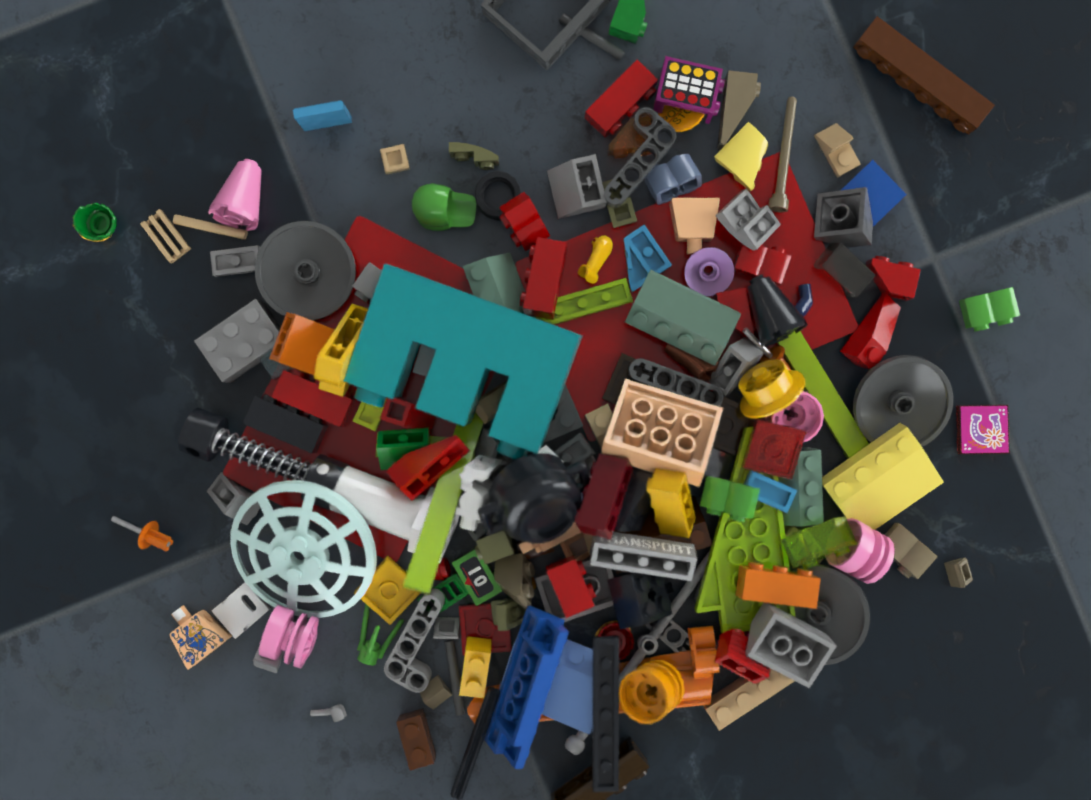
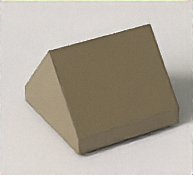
M966 557L944 563L951 587L964 588L973 581Z
M439 675L430 680L424 691L419 692L424 704L431 709H435L453 695Z

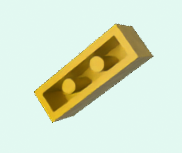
M656 468L653 477L648 479L647 493H650L651 508H654L655 523H658L660 534L689 538L696 517L686 472Z

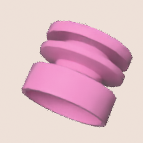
M802 391L800 396L788 407L773 415L761 418V421L801 430L802 434L799 443H803L817 435L822 427L824 414L819 401L809 393ZM785 410H790L789 414H784Z
M853 518L846 519L836 526L827 541L825 549L826 560L831 566L848 573L850 576L866 584L875 583L885 575L891 566L895 552L894 544L888 536L871 529L870 526Z
M277 605L271 613L263 632L259 655L276 661L282 651H285L284 663L289 665L295 656L294 667L301 669L314 648L318 634L319 618L312 616L306 625L307 614L302 613L297 621L293 622L294 610Z

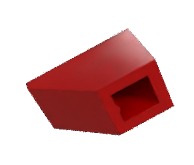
M875 256V258L866 261L865 267L882 294L887 293L892 298L904 301L915 297L921 269L913 268V264L908 262H899L898 264L889 262L890 259L883 256Z
M746 288L714 294L713 300L741 313L733 330L742 338L747 337L743 333L744 328H747L753 335L757 332L755 320L751 318L750 308L752 307Z
M387 398L380 417L381 420L407 429L428 428L429 435H431L437 418L435 415L416 409V404L399 398Z

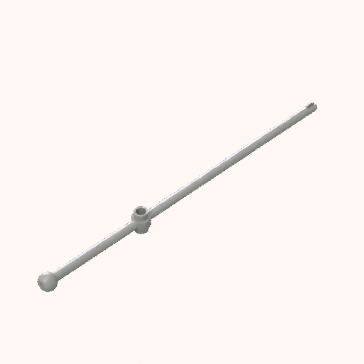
M710 550L694 571L692 581H687L672 601L671 610L673 614L659 619L649 634H643L639 637L637 641L638 650L619 674V686L623 678L635 670L646 655L656 652L658 648L657 639L703 577ZM651 641V645L648 648H644L645 642ZM578 731L576 735L569 736L565 741V748L574 755L580 754L585 747L584 740L588 734Z

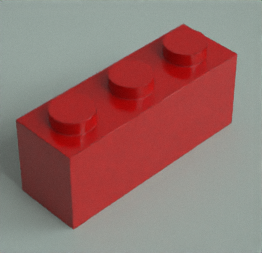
M636 60L585 111L584 118L604 138L610 133L612 135L616 134L623 126L621 122L627 116L631 118L639 110L640 107L638 105L644 99L648 101L656 93L657 89L655 87L658 79L640 61Z
M537 237L536 245H531L529 259L532 260L531 269H526L524 283H528L526 292L522 291L520 297V306L523 307L524 314L554 320L567 254V242Z
M292 368L291 372L282 371L271 396L272 398L336 426L345 427L356 401L350 398L352 393L346 391L345 395L341 397L320 390V380H308L305 378L306 373L294 368Z

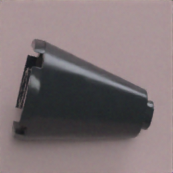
M759 275L749 281L751 285L747 287L762 347H768L789 338L788 336L794 333V331L798 333L808 326L806 319L770 277L764 278L763 275Z

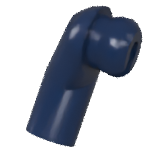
M811 284L798 285L800 300L794 306L803 317L813 305Z

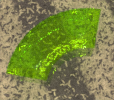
M845 516L832 518L781 539L792 567L803 566L804 570L818 565V560L833 554L837 558L851 552L850 547L857 545V541Z

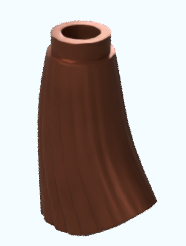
M669 343L664 349V352L668 353L667 355L687 369L696 379L704 382L712 378L711 375L713 371L717 370L720 362L718 360L714 366Z

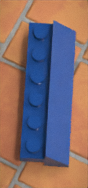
M527 606L500 689V696L484 739L494 754H504L514 769H523L529 756L530 747L537 732V725L544 710V704L551 689L552 680L559 665L560 656L568 635V631L563 627L565 619L533 606Z

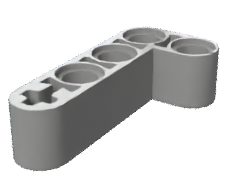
M436 588L431 589L429 594L423 595L384 666V673L389 679L415 693L424 691L432 677L431 668L415 658L445 603L443 592ZM433 599L435 603L429 612L425 609L430 603V600ZM415 620H422L426 624V627H418L415 623ZM404 641L412 642L414 648H407L404 645ZM392 662H399L403 669L395 668ZM414 674L422 675L424 681L415 679Z

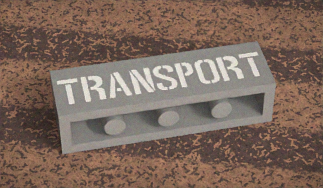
M613 532L611 540L593 536L590 548L591 566L692 581L697 561L694 544Z

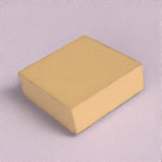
M404 144L380 149L386 175L410 169Z

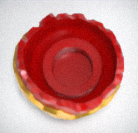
M610 621L603 624L595 634V636L619 637V661L625 659L634 647L631 629H620L618 621Z

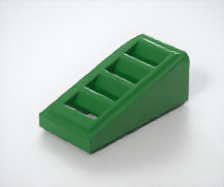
M457 571L433 587L439 589L445 596V603L440 613L469 594ZM453 581L460 593L456 594L449 583ZM443 587H446V589L452 596L450 600L442 591ZM423 595L417 598L418 602L421 600ZM428 604L425 610L430 612L431 607Z

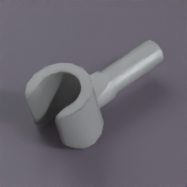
M342 704L327 709L310 711L311 716L331 715L333 722L343 720L347 716Z

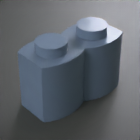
M682 154L672 157L667 163L657 164L646 176L645 184L657 205H660L702 186V175L690 155Z

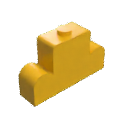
M351 304L317 356L314 378L320 380V390L343 397L351 385L343 380L368 312L367 308Z

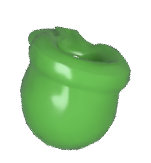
M425 184L420 186L413 195L412 212L419 224L425 229L444 231L451 227H469L473 225L475 220L476 199L469 194L454 192L445 185Z

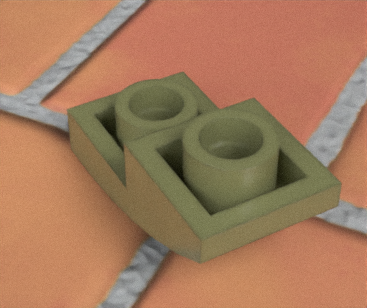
M449 142L450 157L455 158L456 161H468L469 157H474L475 167H479L481 170H492L494 166H499L498 155L485 148L467 143Z

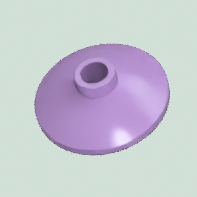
M702 248L693 253L686 262L684 269L686 283L690 289L705 296H714L718 292H723L733 280V262L724 251L718 248ZM712 266L713 270L710 273H705L704 268Z

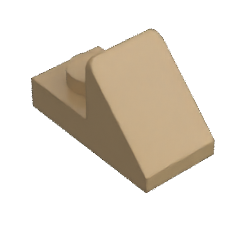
M837 123L814 135L837 178L861 165L850 145V142L854 139L853 136Z

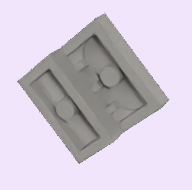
M747 188L740 191L715 215L738 241L753 251L757 250L781 225L769 206L765 205L760 208Z

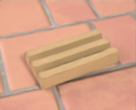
M161 209L157 210L154 216H149L146 222L140 223L169 263L175 262L191 250ZM160 218L182 246L181 250L177 248L158 223ZM152 224L175 253L173 256L150 227Z

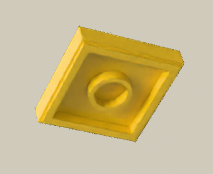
M387 556L376 567L373 580L361 600L391 625L421 592L403 587L407 572ZM361 584L354 590V594L357 593Z

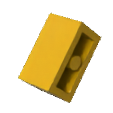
M467 636L460 683V696L484 698L492 639Z

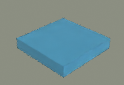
M341 100L295 108L293 110L294 119L304 131L352 123L351 114Z

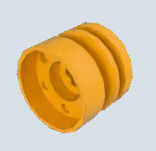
M650 660L642 664L637 669L628 673L619 686V702L623 711L632 720L640 724H652L661 720L667 713L677 707L684 695V681L679 671L672 664L664 660Z

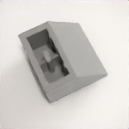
M596 154L572 159L547 171L558 219L606 208L607 202L604 198V188Z

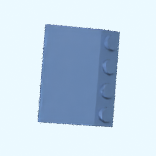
M567 639L552 680L551 689L544 704V710L541 714L589 735L592 731V649ZM515 640V642H514V645H513V648H512V651H511V654H510V657H509V660H508V663H507V666H506V669H505V672H504V675H503V678H502V681H501V685H500L499 690L501 689V686H502V683H503V680H504V677H505V674H506V671H507V668H508V665H509V661H510V658H511V655H512V652H513V649H514L516 640Z

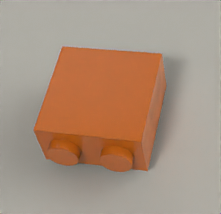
M287 312L269 359L315 375L317 356L334 332V329L297 314Z

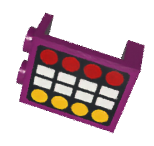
M665 56L653 110L662 113L664 105L699 112L706 114L705 123L710 124L712 116H717L720 108V101L716 100L717 95L722 94L725 79H721L723 69Z

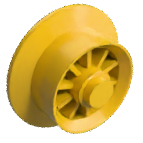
M778 359L767 360L755 365L741 377L738 384L743 394L740 402L742 414L748 418H763L785 409L802 393L805 387L804 376L798 371L788 370L784 362Z

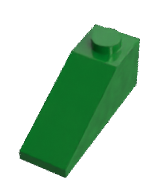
M619 0L610 24L609 35L636 44L638 37L644 36L648 23L644 22L646 15L644 0Z

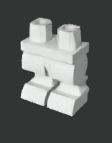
M478 455L465 466L464 471L460 474L462 481L461 489L465 493L460 497L459 505L456 508V515L462 516L460 528L475 531L477 524L481 523L478 509L490 503L489 489L493 481L488 477L500 467L503 460Z

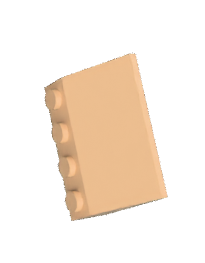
M625 379L603 442L601 454L628 459L632 466L653 473L656 468L686 472L688 483L699 487L706 470L723 408Z

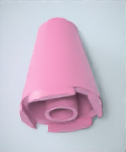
M250 159L237 162L209 207L208 213L214 214V220L234 228H239V225L247 226V231L257 228L259 223L262 173L257 162Z

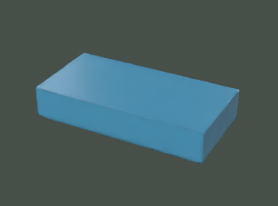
M749 470L744 482L745 485L760 488L758 501L785 513H788L797 492L794 488L752 470Z

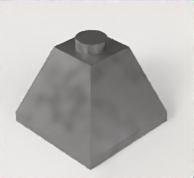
M866 187L818 194L814 232L816 240L847 248L872 244L873 220Z

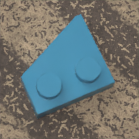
M642 225L623 239L629 286L632 293L643 285L650 269L661 274L672 266L645 225Z

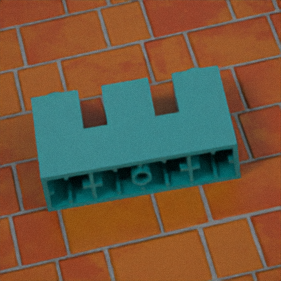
M384 264L343 381L358 386L354 396L355 399L373 406L383 407L386 397L390 399L402 397L420 344L436 349L416 409L465 426L473 420L490 370L509 376L488 436L500 440L496 449L497 452L518 459L527 456L528 451L538 453L541 450L583 335L398 267Z

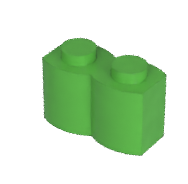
M1013 287L959 300L966 329L973 327L974 332L988 329L989 323L997 322L998 326L1013 323V317L1020 316Z
M707 476L700 506L706 507L707 513L721 516L722 512L730 514V519L745 522L746 518H754L760 488Z

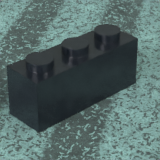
M264 394L263 397H254L243 424L307 452L317 453L328 428L327 425L322 423V419L311 414L308 417L300 414L299 409L286 404V407L277 404L278 400L267 394Z

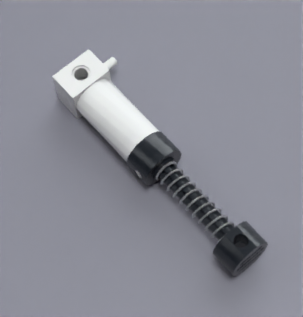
M197 407L187 417L178 440L179 451L207 462H211L220 451L221 456L225 454L230 455V460L235 457L239 459V463H242V461L248 462V467L253 464L257 466V470H260V468L266 469V474L271 471L275 473V477H278V475L284 476V481L289 478L327 487L350 502L363 516L367 525L408 540L407 551L414 553L435 491L434 487H430L426 496L420 494L411 501L395 483L353 468L347 463L324 454H319L312 464L309 461L302 463L300 457L293 459L291 454L284 456L282 450L275 452L273 447L266 449L264 443L257 445L255 440L249 442L246 436L239 438L238 433L230 434L228 418ZM301 493V499L304 500L305 493ZM315 497V506L344 515L332 504ZM456 511L439 563L444 556L459 521L460 515H456Z

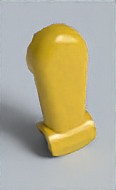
M606 235L594 238L596 241H592L593 251L587 264H582L578 270L579 276L592 284L598 281L597 273L613 248L612 240Z

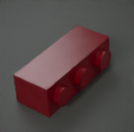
M599 453L597 462L595 461L592 464L591 479L589 485L587 484L584 488V500L575 516L576 526L582 533L611 540L634 470L628 459Z

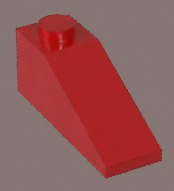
M883 293L840 352L854 365L870 370L881 361L888 351L901 307L887 293Z
M457 435L405 454L386 472L397 487L413 501L470 450Z

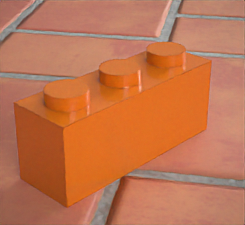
M748 562V566H739L735 595L742 600L817 609L821 578L812 575V570L797 568V572H789L788 567L773 565L772 569L763 568V564Z

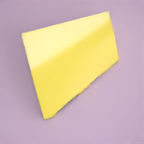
M747 122L714 156L715 161L732 173L737 182L749 191H752L755 187L754 181L757 172L760 171L762 166V157L766 154L768 148V141L752 124Z

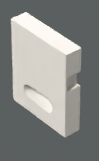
M244 582L223 602L216 606L212 612L236 639L271 608ZM244 595H247L255 604L256 610H252L243 599Z

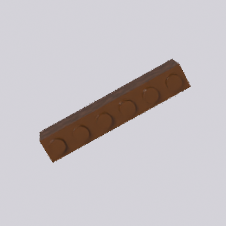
M878 16L853 46L860 57L872 61L880 72L889 74L900 87L909 89L915 94L917 100L930 105L938 116L950 120L954 127L962 133L969 135L976 130L995 106Z

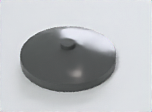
M297 221L276 229L263 242L256 257L255 279L262 297L275 311L284 316L289 312L314 321L330 316L346 303L353 291L352 285L356 280V264L350 247L336 231L317 222Z
M914 355L894 356L876 364L860 381L853 400L855 422L861 433L870 442L876 440L898 423H902L909 428L922 447L933 441L943 431L953 409V391L945 373L929 360Z
M821 564L799 567L812 570V575L821 578L817 609L794 606L795 616L826 633L837 646L825 665L841 662L852 656L861 647L867 636L870 625V608L865 593L852 577L835 567Z

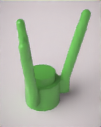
M365 604L360 642L357 650L360 652L357 659L366 665L374 666L378 658H383L386 649L404 623V620L400 619L381 648H379L380 644L376 642L380 630L379 625L375 626L371 639L366 640L365 643L370 607Z

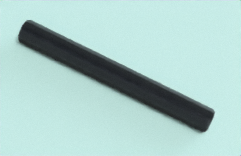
M489 687L487 689L450 793L452 798L463 799L500 696V690L497 688Z

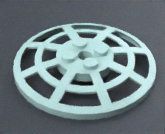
M285 480L269 484L253 493L239 508L233 520L230 545L237 570L251 590L273 607L281 605L293 609L295 616L305 613L307 618L312 616L318 618L333 616L355 605L364 596L373 580L377 554L371 530L363 516L350 502L327 487L302 480ZM281 492L305 493L302 508L284 507L273 510L267 496ZM315 497L321 498L335 506L350 522L337 529L327 518L312 511ZM258 501L264 516L255 524L251 534L248 535L238 529L239 523L247 510ZM299 516L298 526L283 529L278 517ZM312 520L321 525L329 532V535L321 538L316 532L308 529L309 521ZM267 523H269L276 535L270 544L257 539L261 529ZM355 530L360 535L365 549L366 567L350 565V552L344 537ZM237 540L248 545L249 557L255 573L249 575L244 567L239 554ZM334 543H337L340 550L342 564L330 562L328 547ZM256 549L268 554L271 566L263 570L261 569L257 560ZM294 551L302 553L304 560L297 559L294 556ZM325 571L340 574L338 580L330 589L320 580ZM278 574L288 582V590L284 591L268 578ZM348 575L364 577L357 593L345 604L334 595L342 588ZM262 581L273 592L287 598V605L268 595L256 583ZM311 584L319 594L311 596L298 595V586ZM326 600L334 607V609L324 611H307L298 609L297 602L312 603Z

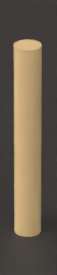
M177 214L173 217V224L243 240L247 238V230Z

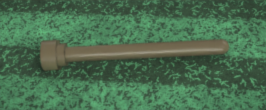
M793 96L787 99L776 189L772 197L769 198L768 206L773 212H787L789 206L785 190L797 100Z

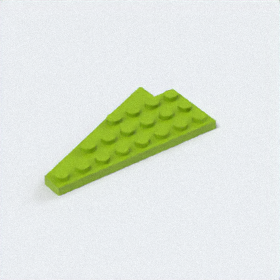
M755 426L745 427L730 481L744 484L749 470H752L779 482L778 473L743 465ZM758 500L753 519L746 518L745 522H739L730 519V514L722 512L717 524L696 600L695 612L703 613L718 610L721 633L732 628L740 629L743 632L750 631L751 622L764 603L742 600L735 595L740 565L748 566V562L763 564V568L772 569L773 565L788 567L790 572L783 513L781 510ZM770 603L796 617L794 606Z

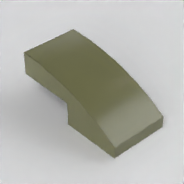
M611 180L602 182L604 191ZM620 184L616 192L610 191V199H621L619 194L624 188L622 184ZM630 196L620 207L613 208L606 204L613 229L637 222Z

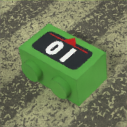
M475 548L453 560L452 564L476 606L502 592V589L494 580L495 572L489 563L485 565L483 559L479 560Z

